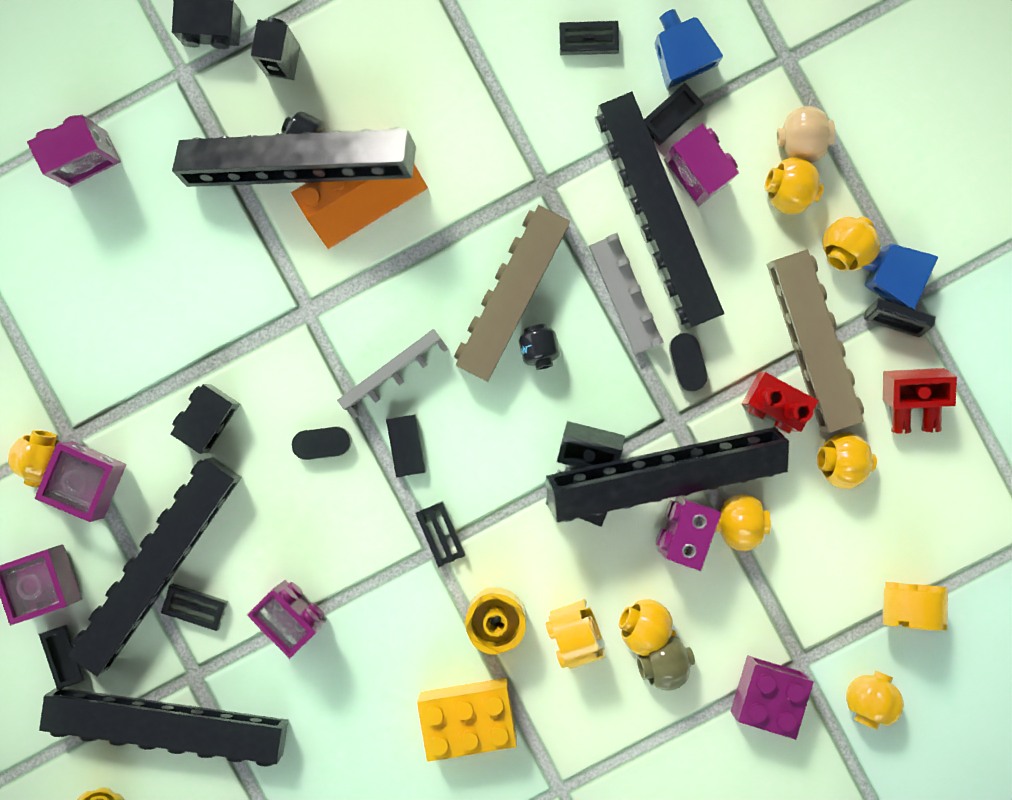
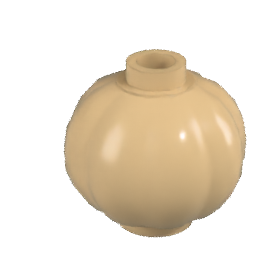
M804 106L793 110L787 116L783 128H777L778 147L783 146L790 158L798 157L810 163L821 159L827 153L828 146L834 145L835 142L834 121H828L827 114L813 106Z

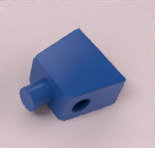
M671 9L659 17L665 31L657 35L654 46L666 89L672 88L719 65L723 54L697 17L681 22L676 9Z
M889 244L880 249L878 256L871 264L863 267V269L870 271L865 281V286L886 301L915 309L939 257L907 247Z

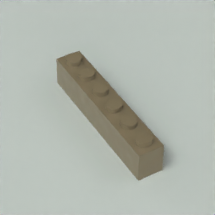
M539 204L535 212L529 210L522 224L526 228L522 237L516 236L508 252L512 256L508 264L502 263L494 279L498 280L494 291L488 289L482 300L481 305L485 308L480 318L474 316L467 331L471 335L467 343L461 342L453 358L458 360L455 364L457 367L486 382L490 380L569 227L570 220Z
M807 249L769 262L766 265L808 395L819 400L814 408V413L820 432L831 433L864 422L862 416L864 414V406L860 398L856 397L853 389L855 385L854 375L850 369H847L843 358L846 356V351L843 343L837 339L834 330L837 326L835 317L832 312H828L826 306L827 292L822 283L819 284L816 275L818 265L815 257L810 255Z

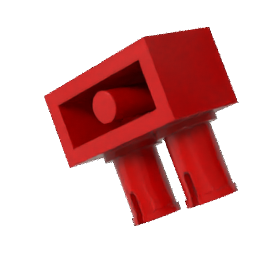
M945 368L883 371L882 400L892 408L891 432L896 434H903L902 430H905V434L912 432V408H923L922 431L933 433V428H935V432H941L942 407L956 406L957 376Z
M759 372L742 404L749 408L747 413L761 420L767 417L775 421L773 426L778 430L790 434L791 431L802 432L807 421L813 417L814 408L819 400L767 372Z

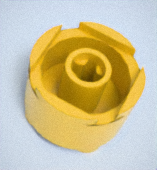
M885 582L883 625L896 627L902 625L913 629L948 631L947 587Z
M489 587L479 592L471 600L465 618L466 632L471 643L484 653L496 655L514 649L521 642L526 630V614L523 603L513 592L500 587ZM496 615L500 616L501 622L492 625L491 618H494Z
M586 599L550 611L549 621L545 622L550 639H556L559 647L556 655L562 669L566 667L573 669L606 657L605 648L599 649L597 640L602 639L591 607L586 608Z

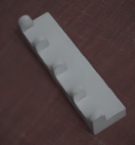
M614 233L601 241L589 245V249L633 353L636 355L662 344L664 341L658 332L653 320L654 317L641 292L642 289L638 285L630 266L629 258L626 256L621 245L618 233Z
M432 329L340 397L337 402L343 410H347L355 419L359 416L358 411L353 407L367 395L375 403L380 401L381 399L374 390L392 377L400 386L404 381L398 372L414 360H417L422 368L427 366L428 364L421 355L437 343L443 352H446L449 348L436 330Z

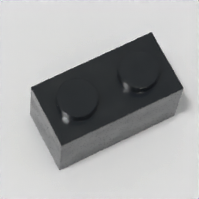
M173 0L171 33L182 45L197 48L200 47V44H208L217 49H229V46H239L241 10L234 0Z
M268 18V21L257 19L251 57L266 76L294 80L300 44L286 22L277 18Z
M202 384L201 387H196L189 397L191 403L185 412L181 411L175 417L172 423L174 428L170 435L199 454L209 453L240 406L239 402L215 386Z
M567 421L557 462L583 468L620 460L625 435Z

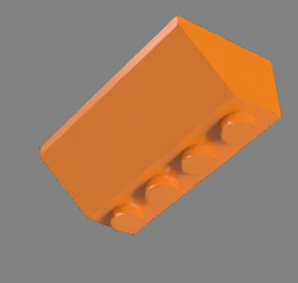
M414 164L411 179L307 182L292 191L291 194L308 222L329 250L424 192L428 187Z

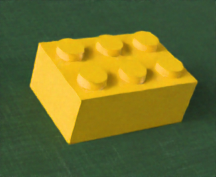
M507 678L420 692L417 706L427 762L517 747V735Z

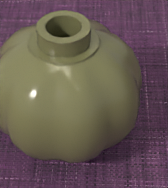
M674 636L669 638L663 648L648 654L649 656H637V665L642 679H648L650 685L665 691L675 690L683 686L689 678L690 666L695 664L692 649L690 647L685 648L683 643Z

